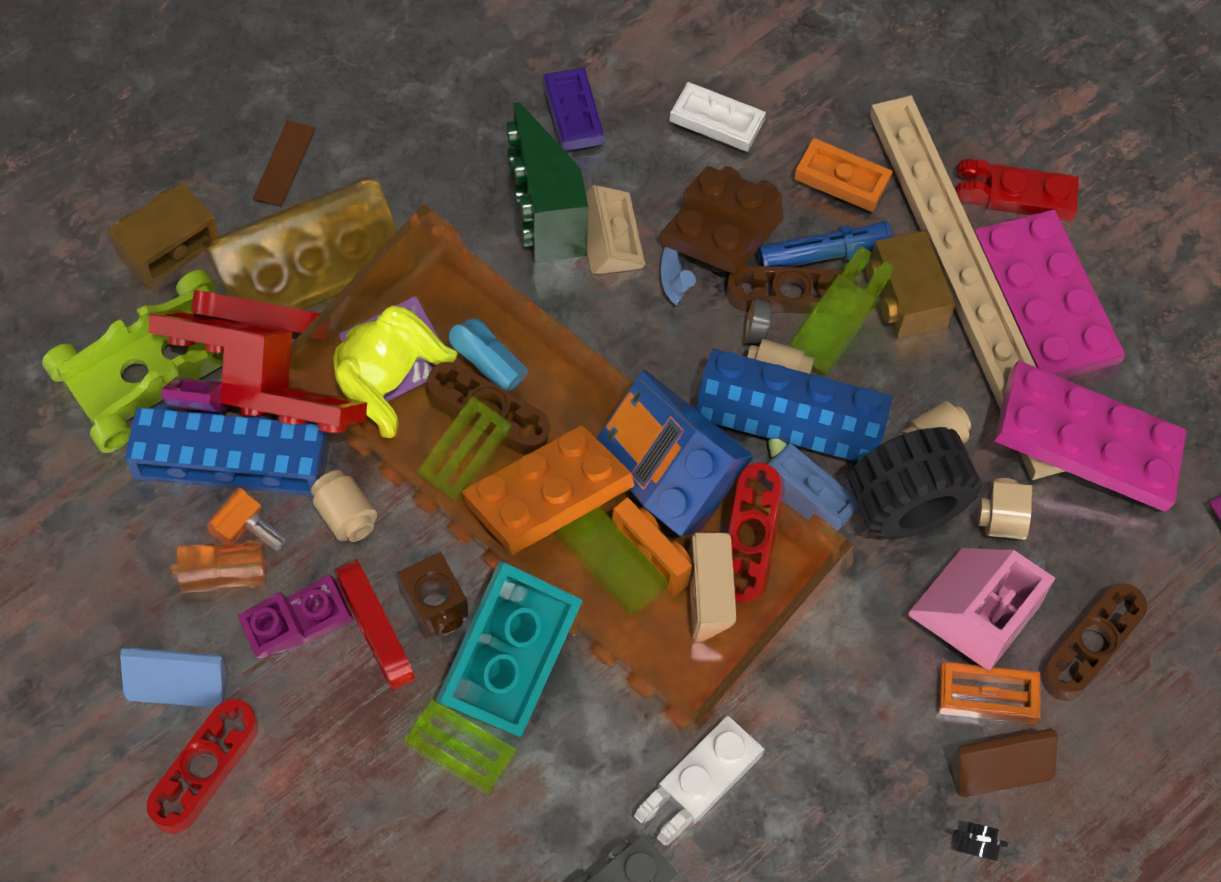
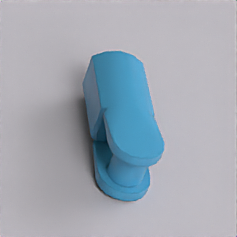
M473 318L467 320L464 324H458L451 328L449 332L450 344L470 362L474 363V366L493 384L507 392H511L525 379L528 369L497 340L483 321Z

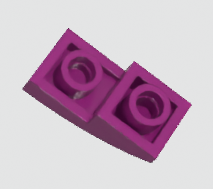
M330 574L288 597L279 592L237 615L253 653L258 659L303 645L354 621L336 579Z

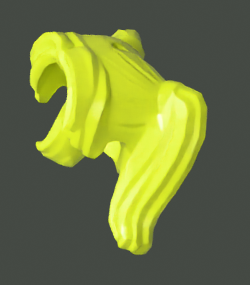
M392 305L385 309L375 321H368L351 328L346 334V339L336 347L332 360L336 382L343 394L348 399L367 402L366 415L377 423L380 436L390 439L395 436L399 422L396 413L384 399V396L400 385L411 371L417 358H422L436 366L443 362H454L458 352L445 346L415 313L405 307Z

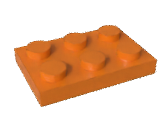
M580 425L494 474L483 478L481 481L463 490L462 494L468 508L513 556L634 487L632 473L583 425Z

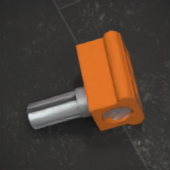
M238 488L207 522V532L229 549L246 530L255 534L275 551L281 549V546L286 542V537L260 516L261 504L250 497L242 488Z

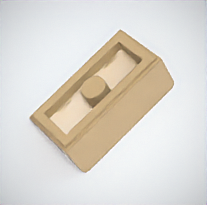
M592 185L586 192L589 206L587 254L591 272L593 274H607L642 269L646 264L630 193Z
M695 533V536L692 537L688 554L692 565L689 585L692 637L695 639V642H704L730 628L737 619L731 537L727 533Z

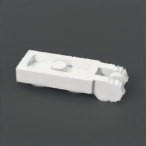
M727 715L659 783L658 789L640 805L634 817L641 824H645L654 818L668 801L676 806L680 812L661 828L657 837L664 846H668L691 822L696 824L763 756L764 748Z

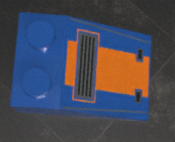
M647 370L641 372L597 437V440L632 473L634 487L629 490L646 509L679 536L702 531L738 480L742 471L754 457L753 454Z

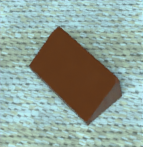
M1049 728L959 746L949 763L958 795L960 797H969L1052 780L1056 772L1057 733L1055 729Z

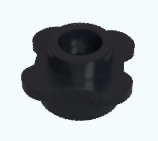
M968 822L966 832L954 830V835L960 836L957 847L958 852L998 861L1000 847H1008L1009 842L997 839L999 829Z

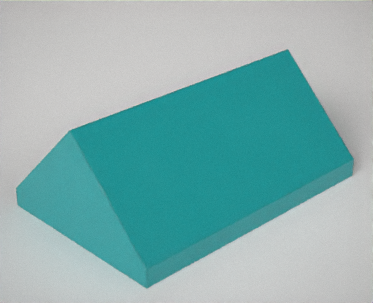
M499 561L436 701L522 737L583 600L507 563Z

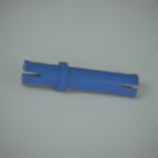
M888 221L854 228L844 225L839 226L837 231L762 244L757 250L760 266L794 267L836 258H842L844 261L855 259V255L873 251L875 241L891 238L893 235Z

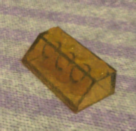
M364 177L202 242L224 295L301 310L410 266L381 185L369 177Z

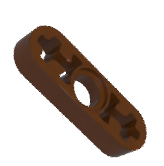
M743 266L737 274H730L726 295L729 303L734 308L745 312L749 311L752 299L757 298L770 301L772 313L841 315L853 307L858 284L850 273L840 269ZM743 283L751 284L752 294L744 293ZM767 283H772L771 296L766 295ZM785 283H796L802 287L804 294L798 298H788L781 293L779 288ZM813 285H817V298L811 297ZM831 287H839L842 297H834L833 291L830 290Z
M443 362L433 367L429 372L427 396L430 402L439 409L521 454H530L548 443L551 424L548 416L540 409L459 364ZM450 379L456 381V390L450 388L446 393L440 391V382L446 384ZM469 389H473L469 395L467 405H463V395L467 397ZM492 399L499 403L502 411L496 417L485 418L477 413L475 405L480 400ZM509 412H514L513 421L509 420L508 428H504L503 426L508 420ZM530 423L537 426L536 434L531 433L528 438L520 435L521 427L527 428Z
M1123 583L1110 587L1051 657L1042 673L1043 685L1050 695L1065 701L1076 699L1098 675L1147 612L1146 598L1138 588ZM1125 601L1131 607L1114 626L1107 619L1111 616L1116 606ZM1086 631L1099 632L1107 641V650L1099 653L1089 650L1083 643L1082 634ZM1076 657L1082 665L1073 676V679L1065 684L1058 677L1061 671L1066 670Z

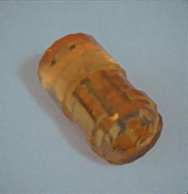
M246 540L245 543L217 545L216 543L178 546L177 564L170 565L171 577L178 576L182 594L219 591L220 588L243 586L257 588V585H266L265 546L263 542H254L253 540Z

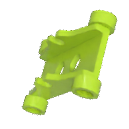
M201 269L194 270L183 276L176 286V292L179 297L163 304L144 305L137 309L139 319L133 325L126 327L122 320L119 319L111 324L107 332L100 339L81 352H78L73 344L65 343L52 348L44 356L42 366L50 378L55 382L64 381L93 424L90 430V437L102 453L114 452L129 441L131 428L126 421L134 417L136 408L148 409L162 401V388L175 377L200 379L223 366L224 353L206 351L205 343L200 342L188 346L186 355H179L172 360L166 359L162 354L163 349L168 345L167 336L148 333L149 314L172 311L190 313L194 290L210 293L216 292L217 286L206 271ZM132 364H142L148 368L147 375L142 381L137 383L126 382L122 379V373Z

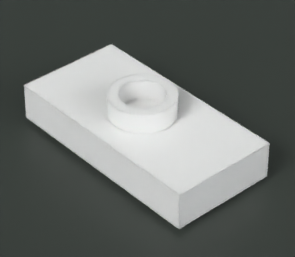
M687 82L670 113V122L748 152L765 121L766 112Z

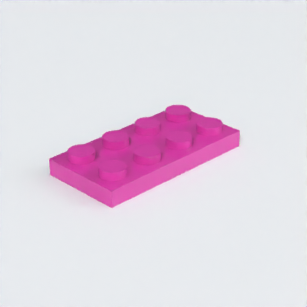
M1055 209L974 230L1036 368L1066 379L1122 363L1126 354Z
M1018 360L1010 370L994 442L1167 512L1175 504L1187 430Z

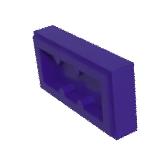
M585 67L543 74V84L561 148L564 151L604 144V132Z

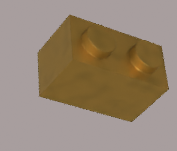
M183 182L171 190L161 192L152 202L135 213L122 217L116 225L108 229L116 255L146 289L220 242L214 216Z
M926 230L875 241L871 258L866 262V273L870 284L877 286L879 290L882 317L887 324H892L897 339L947 328L956 304Z

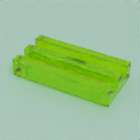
M472 396L419 468L417 474L457 502L462 495V491L469 486L513 425ZM478 411L482 414L437 476L433 471ZM493 422L497 427L452 487L447 483L448 479L489 423Z
M433 699L404 739L405 746L489 797L495 789L498 779L501 780L506 772V767L509 763L513 762L517 755L516 749ZM435 717L495 753L499 758L496 762L490 760L430 723L431 720ZM422 733L485 770L488 772V775L485 777L420 736Z

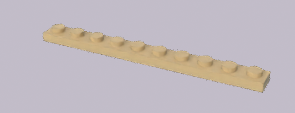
M912 95L873 104L870 111L871 120L921 231L926 230L955 301V309L1001 410L1011 368L1018 360L1036 367ZM1019 452L1031 480L1065 472V470Z

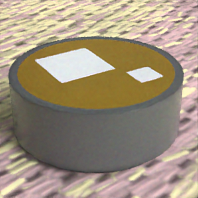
M757 298L752 299L745 325L744 342L760 345L762 339H766L772 315V304H770V301Z

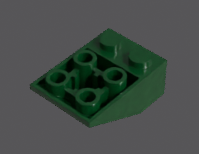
M520 102L513 103L514 121L506 122L509 144L507 158L510 174H514L516 184L513 185L516 208L521 210L523 219L520 220L523 246L532 247L534 263L587 256L589 206L581 169Z

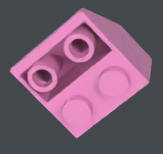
M962 548L913 606L908 615L990 672L1038 611L1055 577L1015 550Z

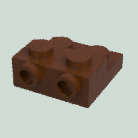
M706 166L683 192L685 206L660 232L663 246L737 274L784 219L782 194L774 184L767 180H760L756 184L742 179L740 174L732 167L724 166L718 170Z

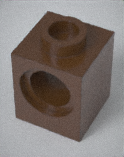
M441 552L397 572L400 593L425 639L435 634L438 636L448 635L459 629L464 620L469 618L467 598ZM431 594H442L447 597L440 605L433 606L423 602Z

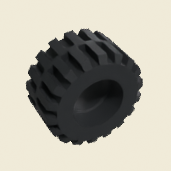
M947 427L915 430L881 444L855 465V468L850 471L848 479L870 533L883 539L913 536L936 528L963 512L975 501L982 490L981 480L959 434L954 429H947Z

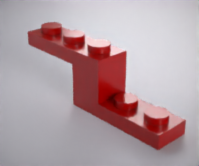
M184 311L149 314L148 333L167 336L168 344L192 346L196 342L205 343L206 351L224 353L221 403L240 407V414L248 416H266L268 413L277 414L279 422L286 424H305L307 421L318 423V430L333 433L345 432L347 425L366 421L367 402L289 387L292 331Z

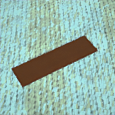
M287 120L252 199L282 206L315 127Z

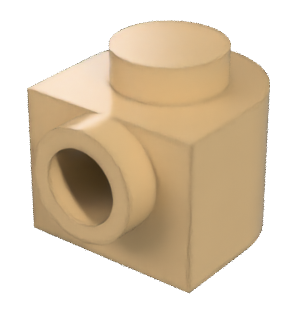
M997 478L990 482L988 497L980 498L977 514L978 526H985L986 536L1026 540L1031 521L1032 485L1019 484L1016 480L1010 478Z

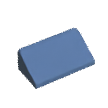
M791 443L768 464L775 468L784 480L785 491L781 510L824 545L836 535L859 508L854 495ZM761 473L759 481H756L754 486L763 494L764 491H772L773 484L766 479V473Z
M129 647L121 649L123 693L128 701L215 708L225 700L229 674L220 655Z

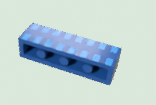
M712 348L702 376L696 410L714 424L770 439H779L785 443L859 462L869 452L881 445L893 396L877 392L873 389L831 380L824 376H816L786 368L782 365L771 364L740 356L733 352Z
M155 406L152 409L136 408L125 460L133 479L233 489L242 488L244 490L313 496L311 494L313 484L325 474L329 443L327 433L318 430V424L307 421L305 424H286L270 420L265 416H246L244 418L224 416L219 412L200 411L199 413L179 412L171 407Z

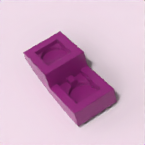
M175 377L162 388V399L167 405L172 407L219 413L225 412L232 407V405L221 403L222 382Z

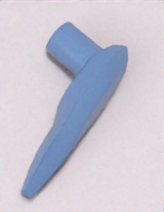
M665 247L661 260V282L665 294L677 306L684 293L695 284L696 278L691 271L683 270L678 251Z

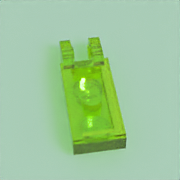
M862 246L848 262L842 276L838 274L790 344L792 347L805 350L804 355L814 357L812 367L826 376L830 373L878 303L877 297L890 279L895 268L885 261L875 271L866 290H863L854 284L860 272L868 264L871 252Z

